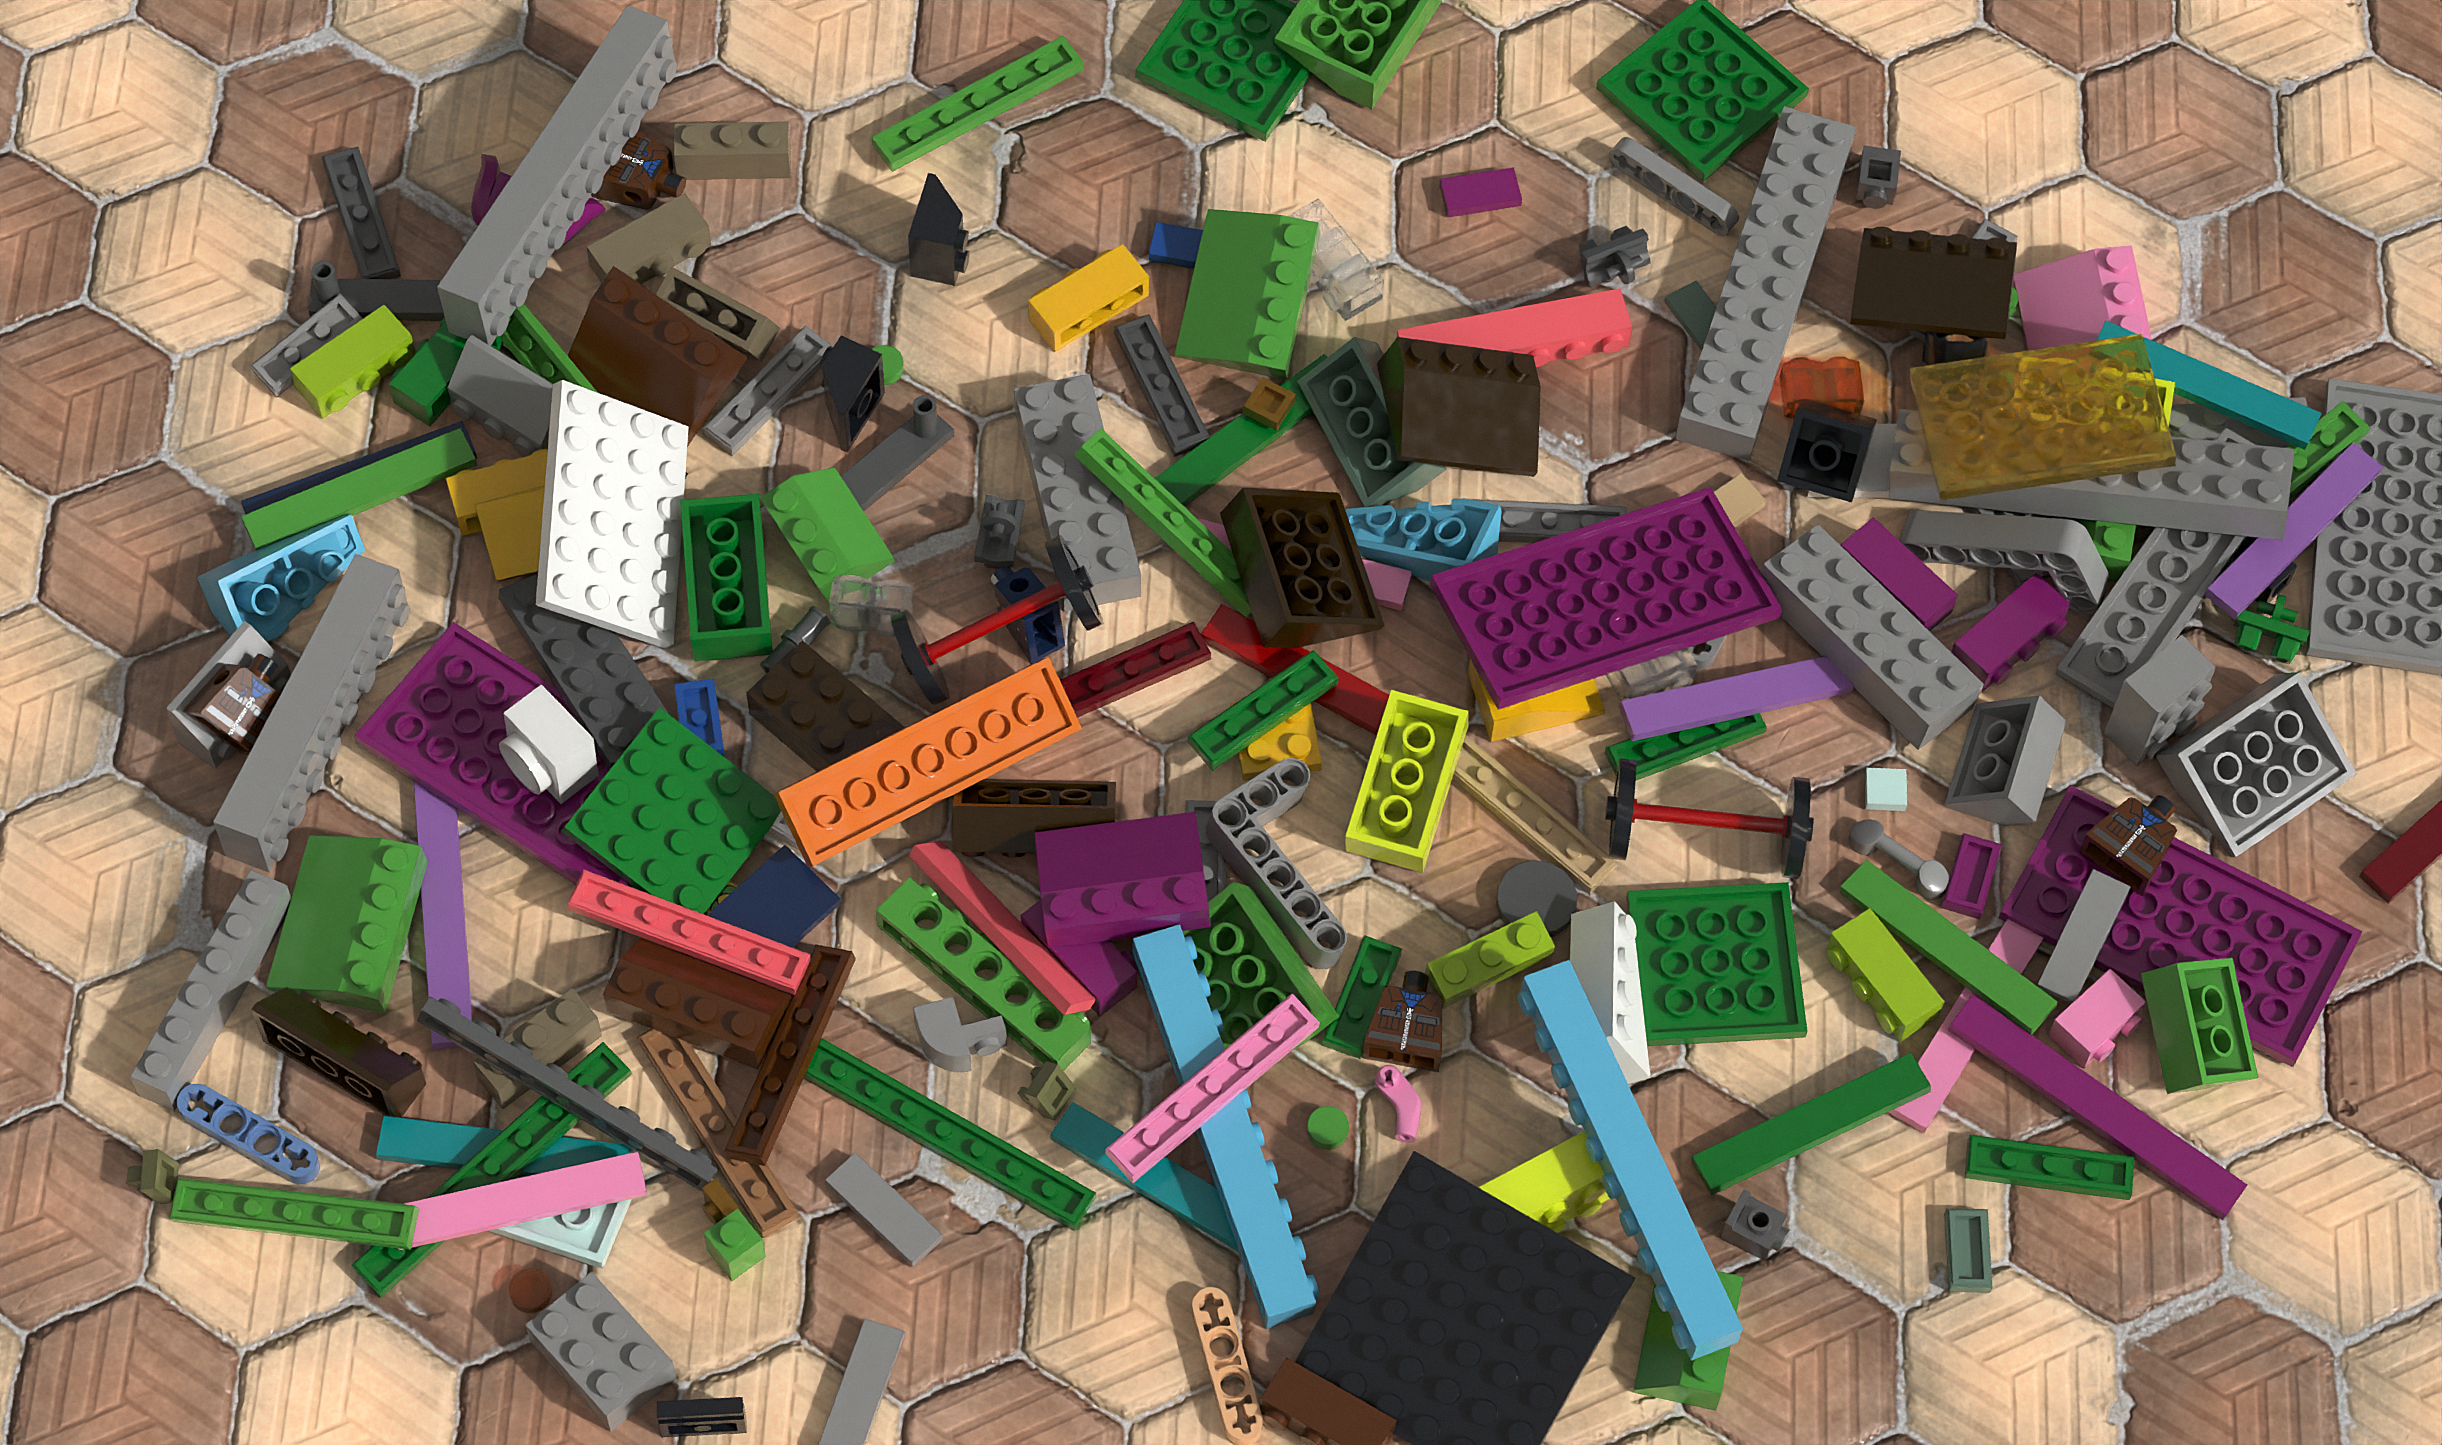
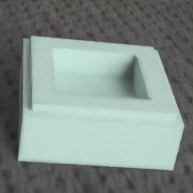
M1866 768L1865 810L1906 811V769Z

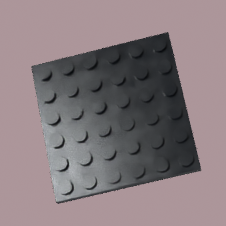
M1413 1151L1295 1362L1397 1420L1393 1434L1412 1445H1542L1636 1277L1420 1153Z

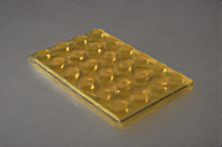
M2142 334L1910 368L1911 386L1940 501L2176 465V453Z

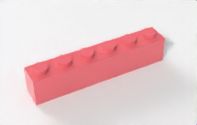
M1621 288L1399 329L1397 330L1396 338L1403 337L1533 355L1535 365L1539 367L1550 361L1566 358L1577 360L1587 354L1603 351L1614 353L1624 347H1629L1632 324Z

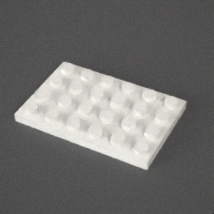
M564 380L553 384L536 593L537 606L662 648L674 645L682 531L680 500H684L688 426Z

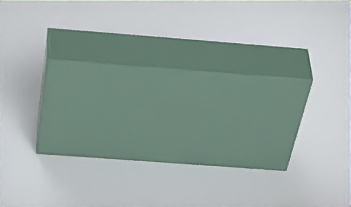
M1696 280L1667 295L1664 302L1702 351L1716 305Z
M1946 1209L1944 1218L1949 1292L1990 1293L1993 1287L1988 1209Z

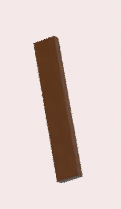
M815 945L805 974L796 994L793 995L725 1147L724 1152L728 1159L761 1166L766 1165L856 958L852 951Z

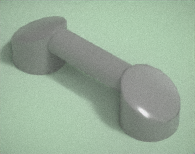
M1862 820L1852 827L1849 835V844L1855 852L1862 855H1870L1879 849L1917 875L1915 887L1922 897L1935 900L1945 894L1949 883V875L1946 868L1940 862L1923 860L1884 834V827L1876 820Z

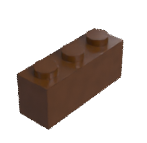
M1287 1357L1260 1398L1261 1414H1263V1419L1278 1430L1284 1431L1287 1428L1300 1436L1299 1439L1304 1445H1388L1396 1427L1397 1420Z

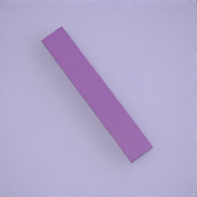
M2352 443L2288 507L2284 540L2257 538L2207 588L2204 595L2233 619H2236L2380 474L2383 466L2356 444Z
M1827 656L1622 700L1618 708L1632 742L1750 716L1756 713L1759 714L1849 694L1852 692L1854 685Z

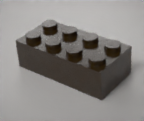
M803 640L746 692L749 714L816 772L905 728Z

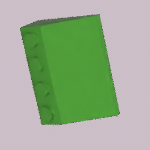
M1300 0L1276 35L1274 43L1338 94L1372 110L1442 3V0Z
M1208 209L1174 356L1287 380L1319 242V223L1277 214Z
M309 835L267 981V990L278 992L288 987L298 994L301 991H305L317 1000L386 1014L428 864L422 847L384 838Z
M1233 882L1208 902L1211 927L1182 931L1184 937L1190 935L1194 942L1197 959L1193 960L1197 973L1204 972L1211 992V996L1206 997L1211 1011L1217 1009L1224 1027V1033L1220 1034L1224 1048L1231 1045L1291 994L1320 1022L1319 1028L1294 1049L1309 1041L1339 1017L1252 887Z

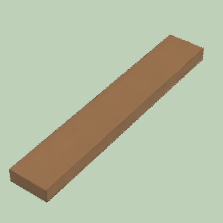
M654 1029L637 1037L639 1045L762 1238L798 1219V1211L767 1163L765 1166L727 1158L724 1150L738 1118L691 1044Z

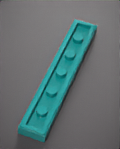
M2105 321L2089 355L2092 359L2126 373L2175 382L2174 394L2304 450L2322 414L2109 321Z
M1071 1103L1051 1132L1050 1140L1238 1252L1235 1237L1215 1186L1166 1157L1132 1183L1105 1154V1149L1123 1135L1124 1132L1076 1103Z
M383 1116L376 1157L378 1160L460 1169L503 1130ZM561 1137L518 1176L526 1177L630 1154L631 1149L623 1144Z

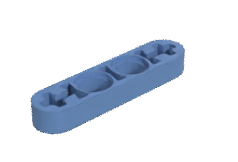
M191 1084L180 1091L177 1097V1107L183 1120L191 1126L291 1183L297 1185L307 1184L317 1177L320 1171V1161L315 1149L308 1143L205 1085ZM203 1097L206 1108L214 1112L211 1119L208 1112L196 1107L191 1112L188 1102L191 1100L198 1102ZM229 1115H236L243 1119L241 1128L234 1133H225L220 1130L221 1121ZM272 1135L277 1139V1144L272 1151L261 1153L254 1149V1144L260 1136ZM287 1149L289 1156L296 1160H302L306 1156L309 1166L307 1168L300 1166L294 1171L291 1160L283 1156L285 1150Z

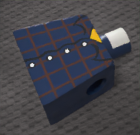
M1003 566L997 569L991 577V582L994 584L998 611L1046 588L1030 568H1022L1014 573L1009 566ZM1058 601L1005 625L1031 664L1065 646Z

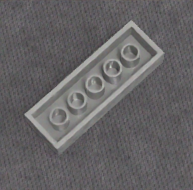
M1090 374L1014 388L1015 415L1046 540L1048 541L1059 535L1064 538L1079 566L1084 565L1094 585L1091 591L1097 605L1141 597V572L1123 501L1074 456L1078 449L1100 428L1104 430ZM1054 570L1055 577H1056V581L1058 582V579H1057L1058 577H1057L1056 572H1055V570ZM1066 596L1061 598L1064 612L1074 610Z
M1819 524L1763 564L1760 572L1782 608L1780 616L1822 657L1827 656L1853 683L1854 688L1917 750L1973 709L1984 684Z

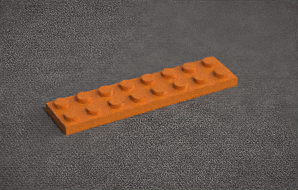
M1046 657L773 793L807 867H812L1081 730L1082 727L1050 658Z

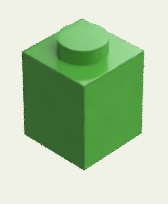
M738 1208L704 1232L707 1251L731 1281L766 1257L763 1239Z

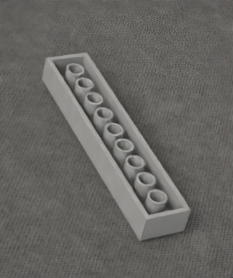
M628 5L437 286L449 333L464 339H468L473 335L489 346L492 345L497 336L503 335L508 326L510 316L516 307L523 305L527 298L528 289L536 278L538 279L543 275L548 259L554 250L561 248L566 232L572 223L581 218L585 204L591 194L598 192L605 173L611 165H615L618 162L623 146L629 137L633 138L636 135L641 119L647 110L654 108L659 92L665 83L671 82L674 78L677 63L674 59L673 40L670 37L668 20Z
M1784 106L1679 418L1675 440L1750 461L1851 153L1857 127Z
M1899 409L1889 470V499L2284 540L2295 449Z

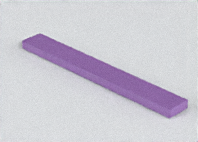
M414 781L418 845L422 847L428 860L421 885L428 997L431 996L436 1000L443 998L452 1002L461 1010V1015L473 1021L457 808ZM431 1030L433 1050L460 1047Z

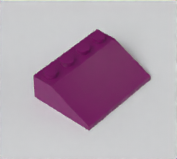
M1196 811L1035 832L1040 893L1048 948L1139 937L1179 924L1182 931L1211 927Z

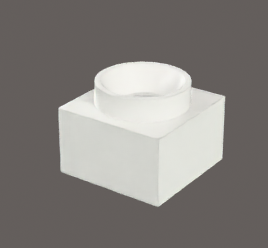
M542 684L503 713L507 737L499 743L500 752L515 776L531 792L540 794L547 789L562 804L599 776L593 737Z

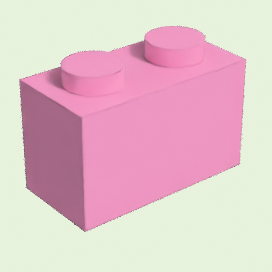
M2109 969L2054 1020L2048 1036L2081 1067L2085 1068L2094 1059L2100 1063L2115 1048L2114 1040L2122 1033L2126 1037L2130 1036L2143 1022V1018L2140 1015L2146 1001L2114 971Z

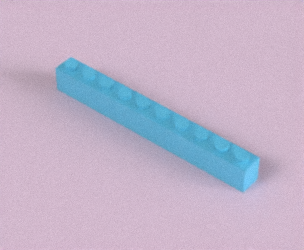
M1179 924L1133 938L1132 954L1179 1086H1181L1226 1048H1224L1220 1034L1224 1033L1220 1014L1217 1009L1211 1011L1206 998L1211 996L1207 978L1204 972L1197 973L1193 960L1197 959L1194 942L1190 935L1184 937ZM1245 1089L1198 1128L1196 1134L1235 1237L1238 1252L1265 1328L1268 1329L1314 1314L1316 1299L1320 1298V1293L1313 1274L1306 1276L1301 1262L1306 1260L1305 1250L1300 1237H1292L1288 1222L1292 1221L1291 1211L1286 1198H1278L1274 1184L1278 1183L1277 1172L1272 1160L1265 1161L1260 1147L1265 1145L1263 1133L1258 1122L1251 1123L1247 1109L1251 1108L1248 1091Z
M1570 960L1524 976L1520 993L1517 995L1520 1008L1526 1017H1532L1537 1028L1534 1030L1537 1045L1542 1053L1548 1052L1552 1060L1551 1072L1559 1089L1565 1088L1570 1099V1102H1568L1569 1113L1575 1125H1582L1586 1133L1585 1146L1594 1163L1599 1161L1605 1174L1602 1176V1182L1608 1197L1611 1200L1616 1198L1622 1211L1619 1213L1622 1228L1628 1237H1634L1639 1247V1250H1637L1639 1264L1645 1274L1651 1273L1657 1286L1654 1288L1657 1303L1663 1312H1669L1673 1320L1672 1333L1676 1344L1681 1350L1686 1348L1692 1361L1738 1343L1743 1327Z

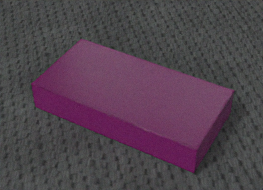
M1514 167L1440 179V190L1447 218L1517 207L1522 204V196Z
M1962 834L1941 908L1980 920L2002 844L1969 834Z

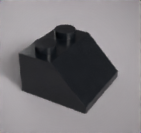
M928 173L908 235L911 277L955 286L959 272L965 273L968 266L970 252L965 249L969 231L963 230V214L936 174Z
M841 335L834 347L829 346L825 350L820 361V367L823 370L822 387H824L826 406L840 448L848 453L885 394L882 354Z
M1802 398L1795 414L1777 481L1852 503L1877 419Z

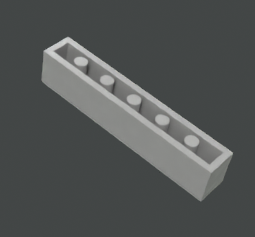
M250 870L130 1076L138 1096L172 1111L176 1110L177 1097L180 1091L193 1081L285 921L291 901L287 885Z

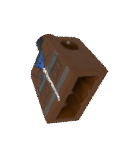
M638 130L633 138L629 137L623 146L618 162L615 165H611L605 173L598 192L591 195L596 199L648 210L653 207L661 192L674 198L682 195L686 185V177L673 173L672 152L667 146Z
M259 653L255 656L248 669L241 665L225 664L189 702L183 712L240 754L249 755L281 695L267 684L278 668V665L270 658Z
M2160 795L2155 796L2148 806L2136 798L2130 797L2089 830L2079 852L2143 896L2176 835V827L2167 821L2175 812V807L2171 801Z
M1407 971L1404 975L1402 988L1385 986L1364 1039L1363 1059L1439 1072L1442 1055V997L1438 994L1426 992L1429 980L1427 974L1420 971Z

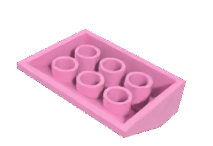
M2132 246L2091 249L2014 274L2013 287L2018 294L2017 306L2027 353L2120 371L2089 357L2105 321L2152 340Z

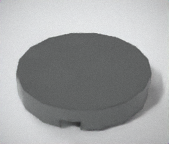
M1532 860L1520 863L1506 872L1498 886L1496 906L1500 918L1505 925L1537 911L1550 937H1553L1569 926L1571 914L1576 912L1578 894L1573 880L1563 869L1550 862Z

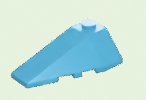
M1463 498L1452 499L1449 505L1431 506L1430 502H1418L1415 508L1394 509L1392 505L1346 509V514L1361 556L1385 565L1412 571V575L1429 582L1433 574L1498 554L1502 511L1500 505Z
M345 514L233 559L197 578L212 614L230 636L246 621L266 642H269L279 637L289 627L288 623L302 609L306 610L315 601L313 598L329 582H334L348 568L354 555H361L365 548L352 515Z

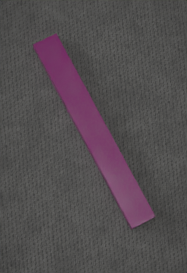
M1972 994L1950 1024L1948 1030L2120 1150L2134 1157L2136 1161L2221 1220L2226 1217L2248 1184Z

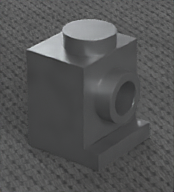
M1863 146L1858 168L1856 200H1862L1867 207L1873 209L1883 208L1886 204L1893 205L1898 183L1900 150Z
M1744 1189L1725 1222L1721 1238L1766 1261L1772 1249L1780 1251L1790 1232V1229L1784 1227L1788 1215L1751 1197V1193ZM1752 1220L1764 1225L1765 1227L1760 1228L1755 1226Z

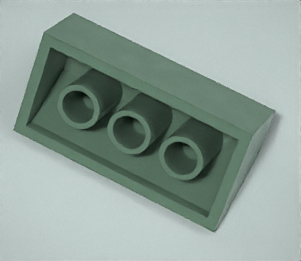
M1353 337L1297 382L1364 507H1373L1419 491L1447 469L1442 465L1397 459L1377 362L1384 353L1378 343Z

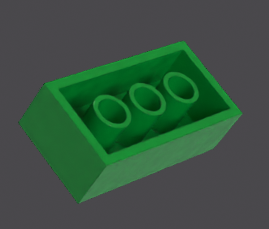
M759 493L680 500L690 640L694 662L770 655L773 651Z

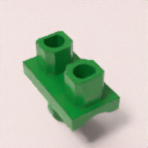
M2278 594L2275 604L2262 600L2258 603L2256 611L2270 615V618L2244 610L2236 618L2234 626L2238 628L2236 631L2235 647L2255 652L2261 635L2276 639L2270 658L2290 664L2299 647H2303L2306 643L2310 631L2279 621V619L2294 623L2298 612L2284 608L2286 596Z

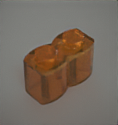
M1843 356L1833 357L1824 362L1810 360L1806 357H1797L1783 363L1779 378L1784 417L1795 418L1802 398L1861 414L1864 404V393L1859 361Z

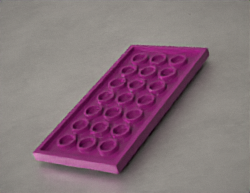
M1711 487L1433 574L1429 583L1497 709L1778 619L1782 612L1780 604Z
M453 622L354 735L355 743L574 885L577 884L583 870L631 887L628 882L561 832L609 771L597 751L595 750L599 776L562 804L547 789L540 794H535L525 787L509 768L500 752L499 743L507 737L503 713L541 684L576 720L556 687Z
M2070 785L2002 908L1999 919L2005 922L2009 919L2043 937L2044 942L2056 947L2093 869L2118 880L2079 852L2089 830L2116 808ZM2174 837L2169 850L2144 895L2141 896L2130 888L2093 966L2105 973L2111 969L2125 983L2145 992L2141 973L2175 963L2233 958L2252 1047L2294 1067L2363 931Z

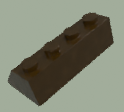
M983 779L954 794L952 807V852H961L962 855L968 857L982 856L985 852L1002 853L1003 856L1012 858L1022 857L1026 853H1036L1035 832L1115 822L1116 782Z
M286 987L260 1000L251 1009L263 1042L385 1116L402 1118L426 1085L422 1064L416 1058L406 1052H402L399 1055L390 1050L387 1042L373 1032L369 1031L367 1034H364L354 1028V1023L344 1014L338 1011L331 1014L322 1009L321 1003L305 991H301L298 994Z

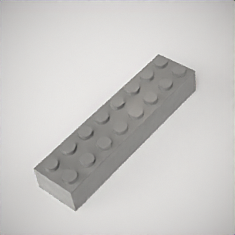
M358 554L354 555L213 821L226 857L269 873L275 861H280L284 857L288 847L287 838L294 826L298 827L301 824L306 812L305 804L311 792L316 793L322 784L323 769L329 759L333 760L336 757L341 745V735L346 725L351 726L356 719L359 709L358 702L363 692L368 693L371 690L376 677L375 670L380 660H385L390 654L393 645L392 637L397 627H403L408 619L410 605L407 603L405 587L403 586L399 569Z

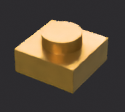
M1262 377L1244 404L1243 414L1277 431L1295 404L1296 394Z
M716 1178L702 1188L705 1201L702 1209L714 1225L737 1208L741 1212L739 1206Z

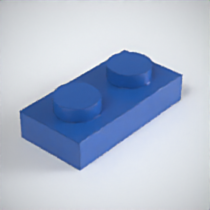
M714 678L674 684L679 722L722 756H725Z

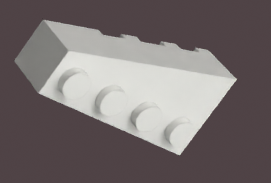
M1613 901L1571 914L1570 962L1627 1083L1630 1084L1651 1077L1635 943L1637 935L1636 925L1630 915H1626L1617 903Z

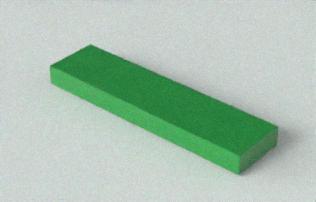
M1312 650L1188 736V743L1213 771L1338 684V677L1315 650Z
M1756 713L1750 716L1632 742L1629 738L1606 747L1605 755L1615 775L1619 759L1636 760L1637 781L1765 733L1767 726L1760 713Z
M1969 1135L1965 1166L1966 1179L2130 1200L2132 1196L2134 1157Z

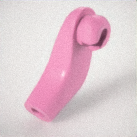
M1384 1065L1375 1076V1084L1396 1110L1395 1138L1401 1142H1414L1421 1115L1420 1097L1395 1066Z

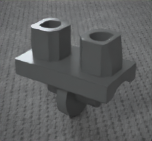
M1628 226L1618 228L1610 235L1611 241L1601 245L1593 239L1580 243L1579 251L1580 260L1583 264L1584 281L1589 287L1619 276L1624 284L1634 282V270L1651 263L1647 249L1648 234L1643 228L1634 232Z
M986 495L974 562L984 563V566L995 569L1003 566H1014L1025 500H1003L992 495Z

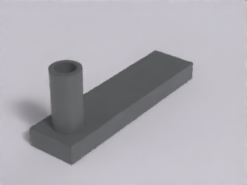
M320 261L312 267L311 273L313 278L311 279L308 311L310 317L339 293L362 318H365L382 305H385L398 320L442 321L445 317L437 289L441 280L337 279L335 268L330 262Z
M922 395L917 397L913 402L914 416L841 475L863 511L954 437V429L937 414L936 401L931 396Z

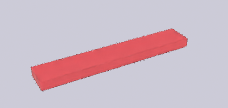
M942 841L917 844L913 847L909 856L915 864L1063 1015L1090 1010L1096 998Z
M583 870L567 903L568 910L793 995L796 994L811 960L808 953Z

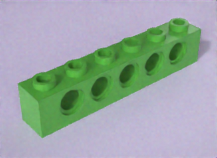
M909 877L876 909L878 927L987 1019L1002 1015L1006 1034L1042 1065H1044L1045 1061L1058 1064L1064 1071L1091 1044V1027L1088 1019L1081 1012L1063 1015L1007 957L999 952V949L984 933L979 935L969 927L967 918L955 908L949 910L939 902L940 899L937 893L925 883L919 885ZM924 919H929L936 923L930 928H921L916 925ZM953 944H960L966 948L960 953H951L946 950ZM983 969H990L996 973L991 978H981L976 975ZM1014 994H1020L1026 998L1025 1001L1019 1004L1010 1003L1006 999ZM1045 1019L1056 1023L1051 1029H1042L1036 1024Z

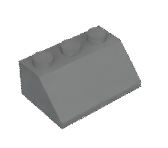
M471 335L466 341L448 385L452 410L460 418L467 421L472 419L482 425L483 429L491 437L497 440L503 438L513 444L514 448L524 457L531 455L537 450L548 449L553 384Z
M246 621L239 626L166 708L178 743L215 769L224 760L232 758L237 751L183 712L189 702L225 664H235L248 669L258 653L270 658L278 665V668L267 683L277 692L282 693L291 676L288 664Z
M2040 695L1976 703L1945 805L1949 809L2002 826L2035 823L2066 720Z

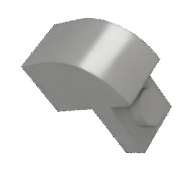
M953 997L913 1007L915 1026L922 1049L931 1062L944 1070L951 1072L972 1071L971 1055L988 1056L998 1052L1001 1047L1007 1046L1006 1028L1002 1015L962 1026Z

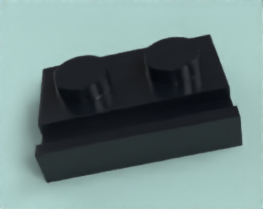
M743 1397L657 1401V1420L662 1438L747 1433V1418Z

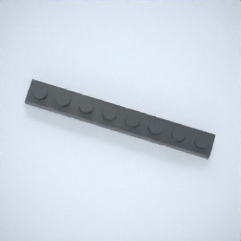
M430 996L421 1009L417 1019L419 1023L633 1151L638 1152L643 1157L703 1192L702 1188L710 1183L718 1168L711 1165L712 1160L704 1153L695 1149L686 1150L675 1143L676 1138L669 1132L661 1128L653 1130L641 1123L639 1115L624 1106L616 1108L606 1102L604 1095L594 1087L589 1085L579 1086L569 1080L568 1073L559 1066L552 1063L544 1065L532 1057L533 1053L524 1045L514 1041L509 1044L496 1036V1030L489 1024L480 1020L473 1022L460 1014L461 1010L452 1002L443 998L436 1000Z

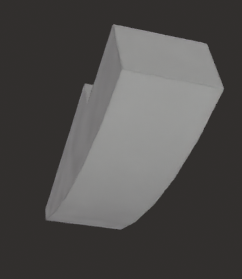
M2093 869L2037 987L2070 1004L2078 998L2131 886Z

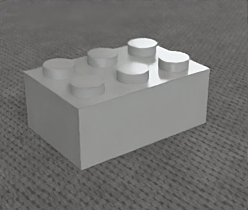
M2180 635L2124 680L2104 734L2136 766L2148 757L2151 760H2155L2156 755L2169 746L2168 741L2175 735L2182 738L2196 725L2197 720L2195 716L2205 705L2202 699L2212 688L2210 681L2216 667L2183 635Z
M592 1271L526 1324L530 1342L610 1432L676 1379L673 1361Z

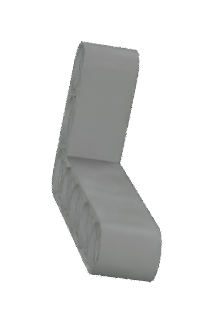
M1913 510L1907 515L1899 539L1902 544L1925 563L2049 571L2060 594L2070 603L2069 609L2082 615H2094L2102 604L2110 579L2109 573L2087 529L2080 523L2068 519Z
M1287 758L1219 799L1214 804L1206 825V835L1243 883L1253 888L1276 924L1304 959L1314 968L1327 970L1338 962L1347 941V933L1342 924L1263 828L1266 824L1297 806L1301 802L1309 783L1310 770L1308 766L1299 759ZM1282 780H1290L1296 786L1286 785ZM1251 799H1258L1265 804V806L1256 805L1251 801ZM1219 819H1228L1234 825H1225ZM1244 849L1254 850L1259 856L1248 855ZM1269 879L1279 881L1283 884V887L1272 885ZM1293 910L1303 911L1308 917H1299ZM1318 941H1326L1330 943L1333 948H1324L1318 943Z

